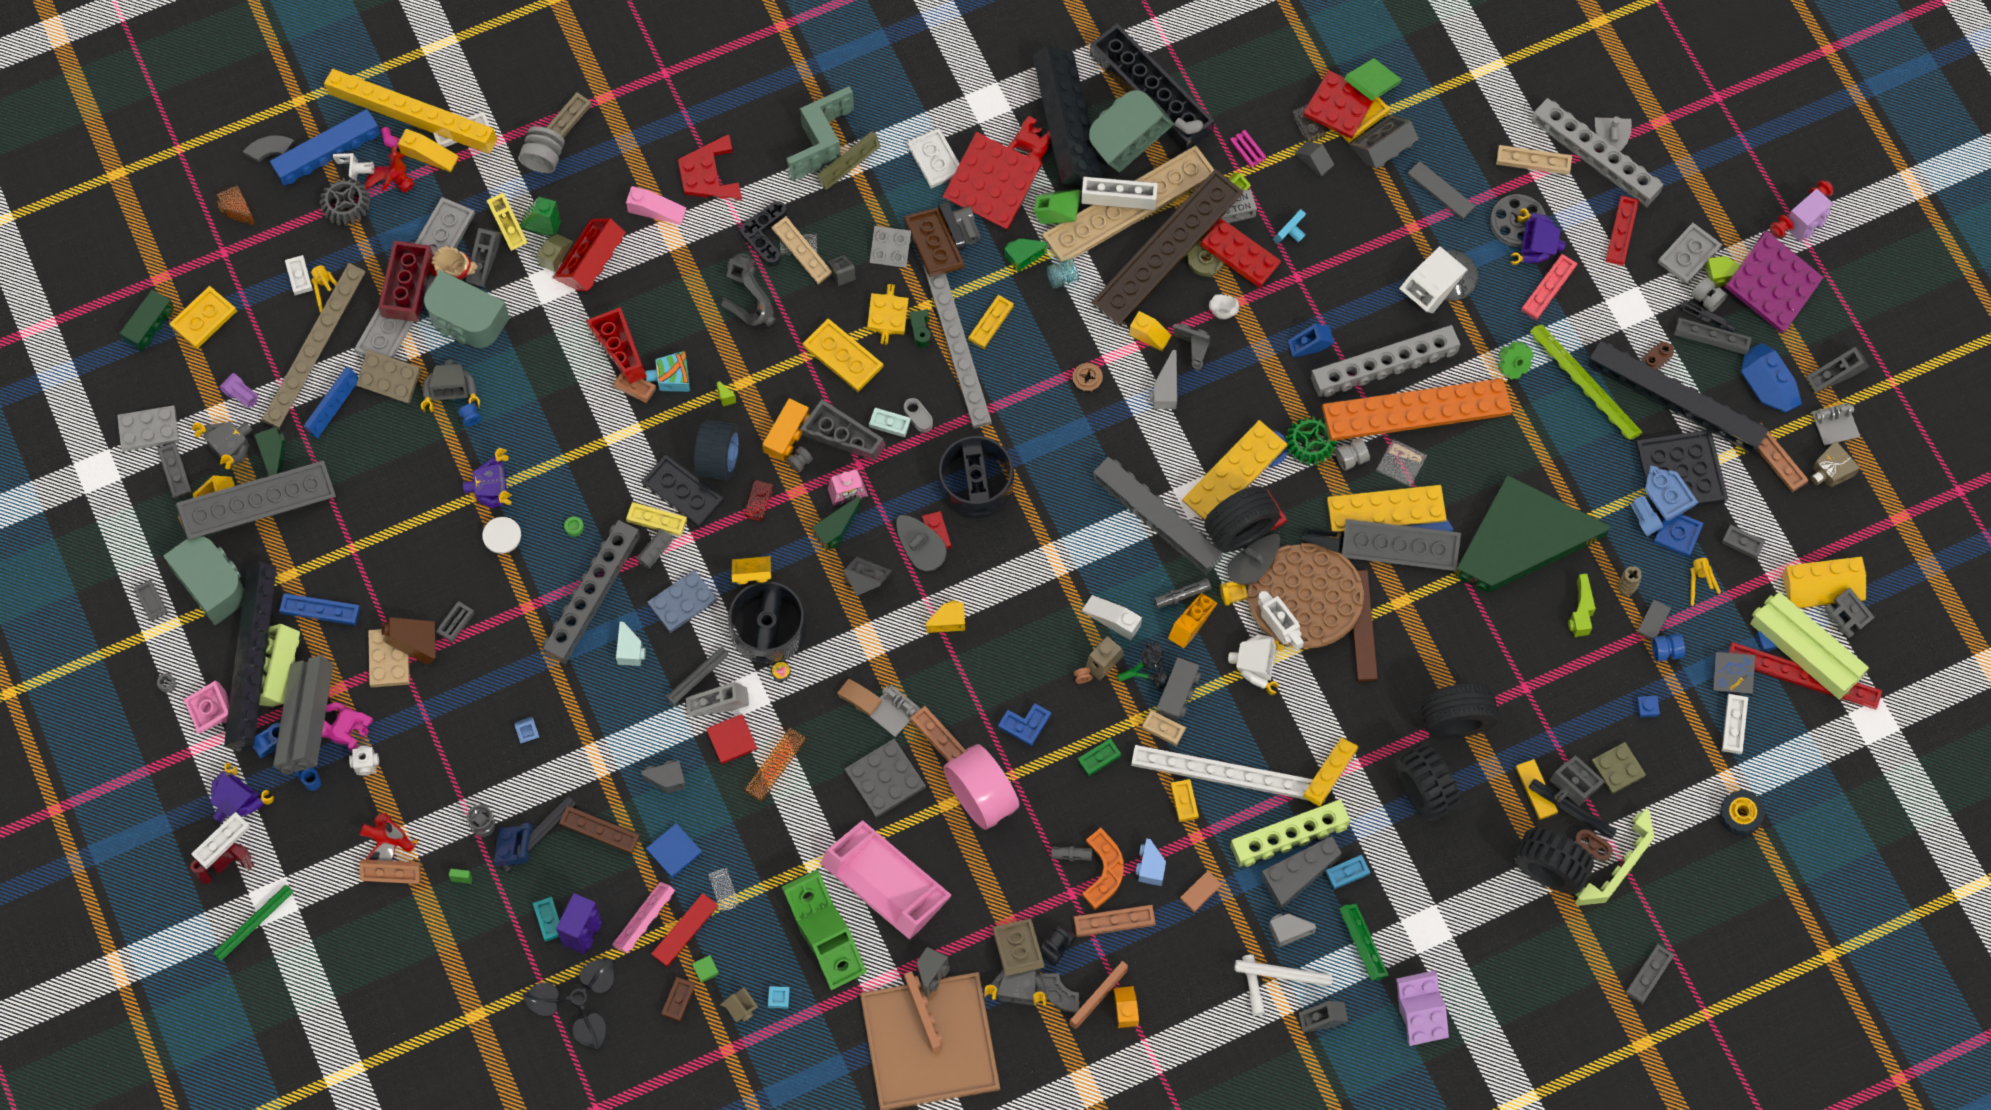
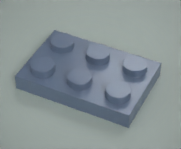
M694 569L647 603L666 629L672 633L715 603L717 598Z

